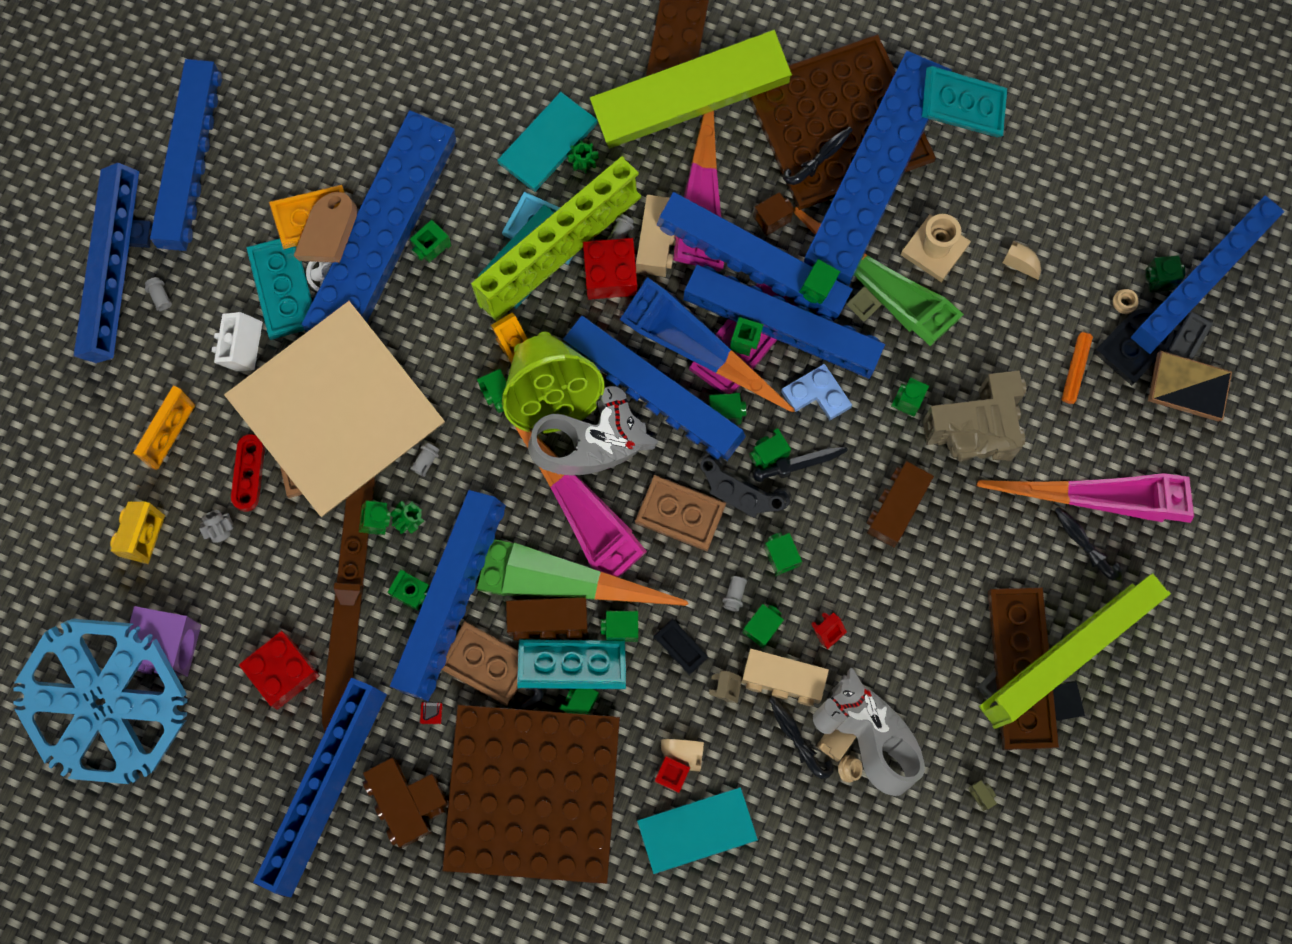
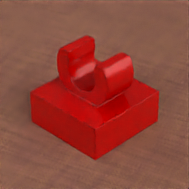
M822 613L824 621L820 625H817L815 622H812L811 625L820 643L826 649H829L847 631L841 619L835 613H832L830 616L827 613Z
M666 756L654 782L680 793L690 767Z

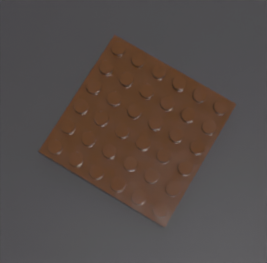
M878 34L789 65L792 76H790L788 84L749 98L783 175L787 168L792 172L790 176L796 175L802 169L801 164L812 160L819 154V151L827 141L848 127L853 129L842 147L828 159H825L822 164L818 165L813 177L809 175L805 180L796 185L787 184L799 210L835 197L896 73ZM924 132L905 172L933 163L936 159Z
M457 705L443 871L607 884L620 717Z

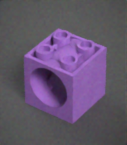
M134 606L130 623H133L129 633L139 626L141 627L138 632L140 640H144L149 634L153 635L151 642L147 645L150 647L152 641L157 638L177 677L179 675L188 677L201 625L187 616ZM143 660L137 672L151 675L153 670L154 673H157L154 665L149 660Z

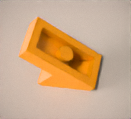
M510 313L493 323L491 327L497 337V343L512 364L515 354L514 347L527 340V337L516 316Z

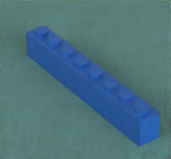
M185 59L150 236L151 241L159 249L187 251L188 243L192 241L193 232L191 225L192 220H195L197 216L195 204L197 197L201 194L200 177L205 172L204 156L205 152L209 151L210 146L208 135L209 130H212L214 125L212 114L213 109L218 104L217 87L221 86L222 74L212 61Z
M118 162L100 171L74 349V357L93 363L103 362L114 357L139 171Z
M675 192L672 193L658 219L657 226L660 227L663 233L681 238L687 246L703 250L709 258L713 260L719 259L727 263L731 270L749 275V278L755 283H764L771 287L772 291L777 295H786L793 299L796 305L810 308L817 312L818 316L824 315L835 321L853 290L836 280L822 304L807 301L803 294L799 293V290L812 266Z
M1265 195L1131 336V339L1151 354L1285 211Z
M696 265L684 290L683 300L734 322H738V318L741 317L764 324L762 334L868 379L871 378L885 346L884 343H881L874 336H865L858 333L851 326L836 324L827 316H817L810 313L806 307L791 305L780 296L765 294L760 288L744 285L735 277H725L718 274L709 266L702 267Z
M581 316L563 340L570 348L594 363L599 370L607 374L605 378L616 387L621 384L627 389L625 393L632 399L638 401L640 398L646 402L645 407L656 416L659 413L667 418L665 420L666 423L676 430L682 428L687 432L685 436L696 445L701 442L707 446L706 451L717 460L722 457L728 461L745 439V433L741 428L585 317Z
M468 490L390 687L404 694L429 702L431 694L436 689V681L440 671L445 666L449 648L456 638L459 623L465 615L470 595L475 590L480 570L485 565V557L489 547L494 542L499 522L504 516L506 505L496 497Z
M354 678L350 679L253 883L275 894L292 897L387 696L386 693Z

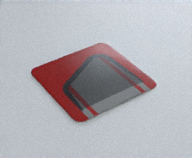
M422 702L420 723L441 724L442 703Z

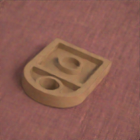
M342 192L327 194L313 206L294 253L296 259L299 261L340 263L357 217L356 204L347 194ZM338 202H340V204L338 205V207L334 208V206H335Z

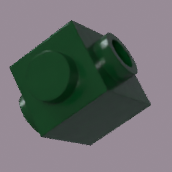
M1179 255L1154 258L1145 269L1150 292L1175 290L1185 278V266L1181 264Z

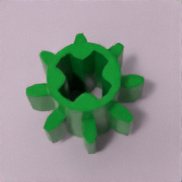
M581 140L580 144L570 146L572 154L568 155V162L573 163L574 171L579 169L586 173L591 167L596 168L595 160L599 157L598 152L593 151V143L588 145Z
M401 501L395 506L396 509L390 513V516L393 517L391 525L399 530L400 534H403L406 530L413 534L418 530V526L424 522L421 518L422 509L415 505L413 501L407 505Z

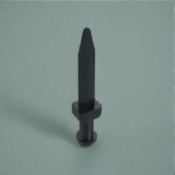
M846 447L827 448L789 460L782 457L773 466L762 469L757 467L753 471V477L758 482H763V479L778 475L780 478H786L793 471L831 461L847 452L848 449Z

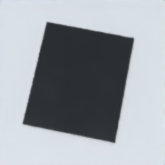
M1077 681L1060 684L1053 689L1057 721L1085 716Z

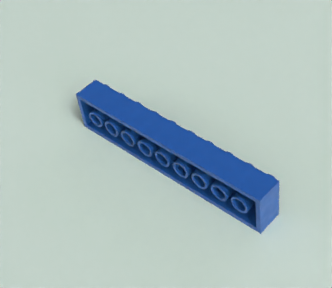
M906 51L804 259V263L812 267L819 259L841 271L836 280L848 287L930 120L922 117L926 68L934 66L952 71V69L909 51Z
M409 110L357 213L340 263H332L302 322L306 333L348 301L351 302L363 319L368 322L456 143L454 128Z

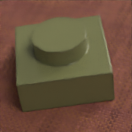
M864 286L846 305L865 322L882 303Z
M980 780L968 787V790L982 811L988 810L997 804L994 800L996 797L995 792L988 783L984 784Z

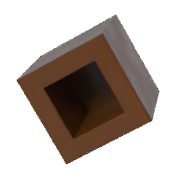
M779 192L756 205L753 218L764 234L768 236L791 222L794 209L789 199H784Z
M430 774L407 786L422 817L429 816L430 819H433L445 813L444 808L449 803L434 774Z

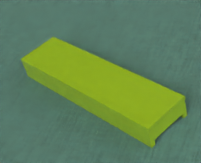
M772 30L592 96L590 100L606 144L611 149L788 84L792 74L776 32Z
M623 156L610 165L471 283L479 307L483 308L497 322L583 248V242L593 240L614 222L617 217L621 216L641 198V195L637 192L635 179L639 172Z
M1153 573L1136 586L1133 583L1130 584L978 707L992 723L994 729L1014 722L1171 593L1165 589ZM996 701L998 703L997 705L990 707V705L993 702Z

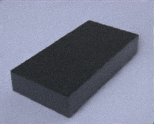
M673 618L653 636L689 676L709 658Z

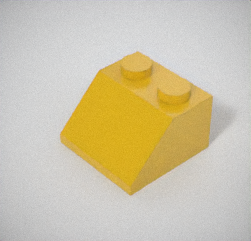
M128 502L126 508L120 513L118 531L112 536L110 543L111 552L122 558L149 564L165 515L151 503Z

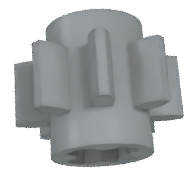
M214 510L202 517L203 522L199 524V530L204 539L210 537L212 542L217 543L231 535L229 530L233 529V522L229 513L222 515L220 510Z

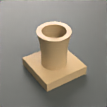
M929 214L902 250L901 256L942 283L968 248L971 241L961 235V226L954 217L948 214H938L935 216Z

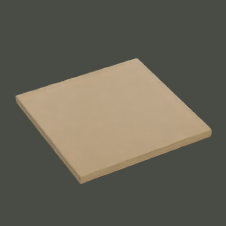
M350 301L346 302L224 394L321 517L325 516L445 423L436 409Z

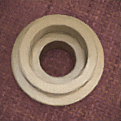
M1122 289L1113 297L1114 308L1122 314H1130L1138 307V296L1132 290ZM1121 300H1127L1129 305H1124Z
M845 755L838 765V772L842 781L851 783L858 780L862 775L863 767L859 759H856L853 755Z

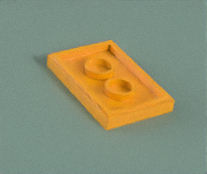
M342 185L269 202L283 249L298 246L313 206L327 194L333 192L344 193ZM338 202V203L334 206V208L338 207V205L340 204V202Z
M174 385L172 386L133 452L146 465L155 470L159 469L195 407L194 402L182 389Z

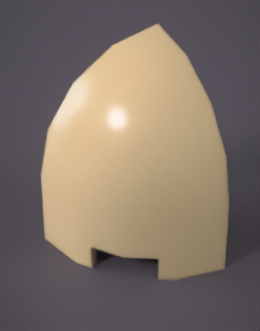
M1013 241L1003 264L1039 280L1041 264L1036 253L1027 246Z
M835 730L831 734H824L816 747L838 763L856 736Z
M678 739L660 740L661 751L664 757L667 756L690 767L689 771H701L704 742Z

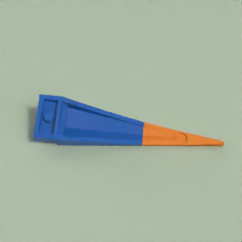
M646 278L620 318L622 322L637 333L782 408L795 412L790 404L672 293L652 279Z

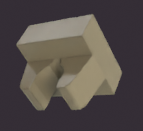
M720 671L718 674H713L711 679L718 682L717 690H709V694L726 702L738 703L742 677L730 671Z

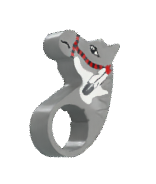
M610 386L604 389V394L601 395L598 401V410L601 415L597 425L562 414L544 416L535 424L528 442L530 457L540 468L557 474L573 476L596 473L614 467L630 459L638 451L655 449L658 441L646 434L645 423H642L631 413L624 391L616 386ZM546 429H559L570 436L576 450L565 457L549 456L539 447L537 435Z
M850 668L847 676L843 675L841 681L832 689V697L827 699L813 714L814 725L824 734H831L835 730H839L845 734L855 735L858 739L864 771L870 782L885 794L892 796L902 795L920 780L924 774L925 764L919 744L901 717L878 695L863 686L855 671ZM882 750L888 752V755L897 760L904 771L905 777L897 774L888 766L883 757Z

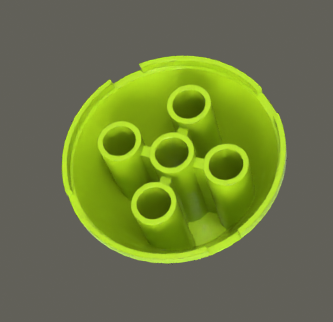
M541 332L537 336L531 337L514 347L515 354L502 397L503 410L511 424L521 430L530 432V429H533L535 424L544 416L562 414L582 421L596 409V402L600 395L604 394L605 386L602 374L594 363L556 337L551 336L549 332ZM546 429L543 431V433L557 432L560 430Z

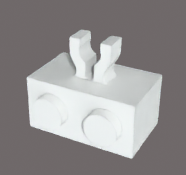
M242 312L222 314L220 331L214 334V338L218 339L217 347H212V352L216 353L214 363L234 371L255 370L263 322Z

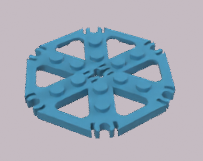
M70 619L61 623L60 625L64 631L63 634L59 632L56 626L46 631L14 682L21 684L13 688L14 691H20L24 695V698H18L14 701V705L18 706L14 710L43 762L46 764L50 761L49 768L51 769L57 763H61L64 767L60 774L61 776H65L72 770L71 775L67 779L129 784L140 778L136 770H140L144 777L148 776L159 765L186 720L182 719L187 716V712H180L177 709V705L187 703V699L184 698L187 694L157 638L152 641L149 647L147 644L151 642L153 635L149 634L144 640H140L138 632L141 627L137 626L129 633L133 623ZM84 634L110 635L117 641V647L102 672L82 637ZM47 652H53L58 656L73 684L38 682L35 680L34 673ZM143 660H149L159 674L165 689L164 692L132 690L126 689ZM98 698L105 699V703L103 705H97L95 701ZM36 712L75 715L58 743L51 745L47 743L34 720ZM128 719L157 721L163 725L164 733L151 753L145 752ZM99 732L116 761V769L113 771L87 769L81 763L82 758Z

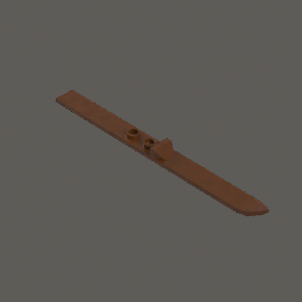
M375 477L346 499L337 583H334L335 601L322 705L324 731H326L350 679L354 676L369 533L359 532L361 507L366 500L373 501Z

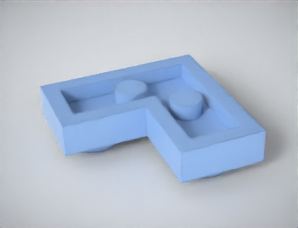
M825 364L781 390V393L794 408L795 412L816 400L828 419L832 420L852 407L851 402Z

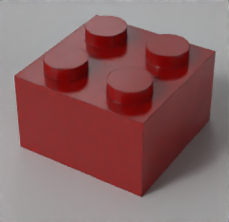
M633 238L583 242L588 300L635 296L637 294V276Z
M280 631L239 664L240 668L267 703L277 710L320 677L292 639L283 631Z

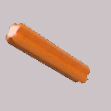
M1081 332L1077 338L1061 398L1063 402L1068 404H1074L1077 400L1093 336L1089 333Z

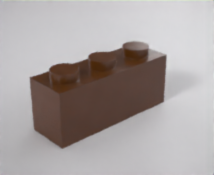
M907 461L903 468L897 466L890 479L894 481L891 490L885 488L878 501L882 503L879 512L873 510L866 523L870 525L867 533L895 548L934 476Z
M586 597L506 601L507 634L509 637H513V640L529 639V636L540 635V639H555L556 635L566 634L567 638H581L582 634L588 633Z
M390 758L363 773L366 779L362 782L369 796L374 795L377 801V805L374 806L375 811L381 821L386 820L390 828L386 833L393 846L397 844L399 848H404L432 833L426 819L419 813L407 787L409 784L396 759Z

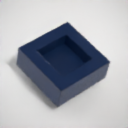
M132 221L129 247L150 248V236L153 226L151 221Z

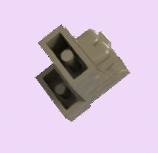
M1020 371L988 374L979 388V401L931 406L923 419L926 445H942L947 443L951 456L957 458L959 462L974 457L983 459L991 456L993 460L1012 461L1023 445H1025V433L1023 429H1020L1018 421L1021 418L1018 403L1026 394V382L1024 379H1021Z

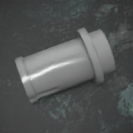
M621 214L620 217L616 218L615 221L617 223L607 240L625 239L629 230L634 228V220Z
M158 277L147 280L145 282V291L150 294L156 310L163 311L170 308L172 303L164 290V282Z
M427 442L424 446L420 447L422 451L410 468L422 477L426 476L434 459L439 457L438 452L440 451L437 447Z
M732 576L726 598L722 600L724 603L723 607L731 611H739V608L743 607L741 601L747 580Z

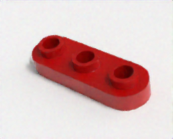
M253 434L243 436L238 441L231 501L238 510L243 512L253 510L258 505L265 446ZM251 446H256V450L253 453H248ZM248 471H253V475L250 478L245 477ZM249 495L250 500L247 503H243V498Z

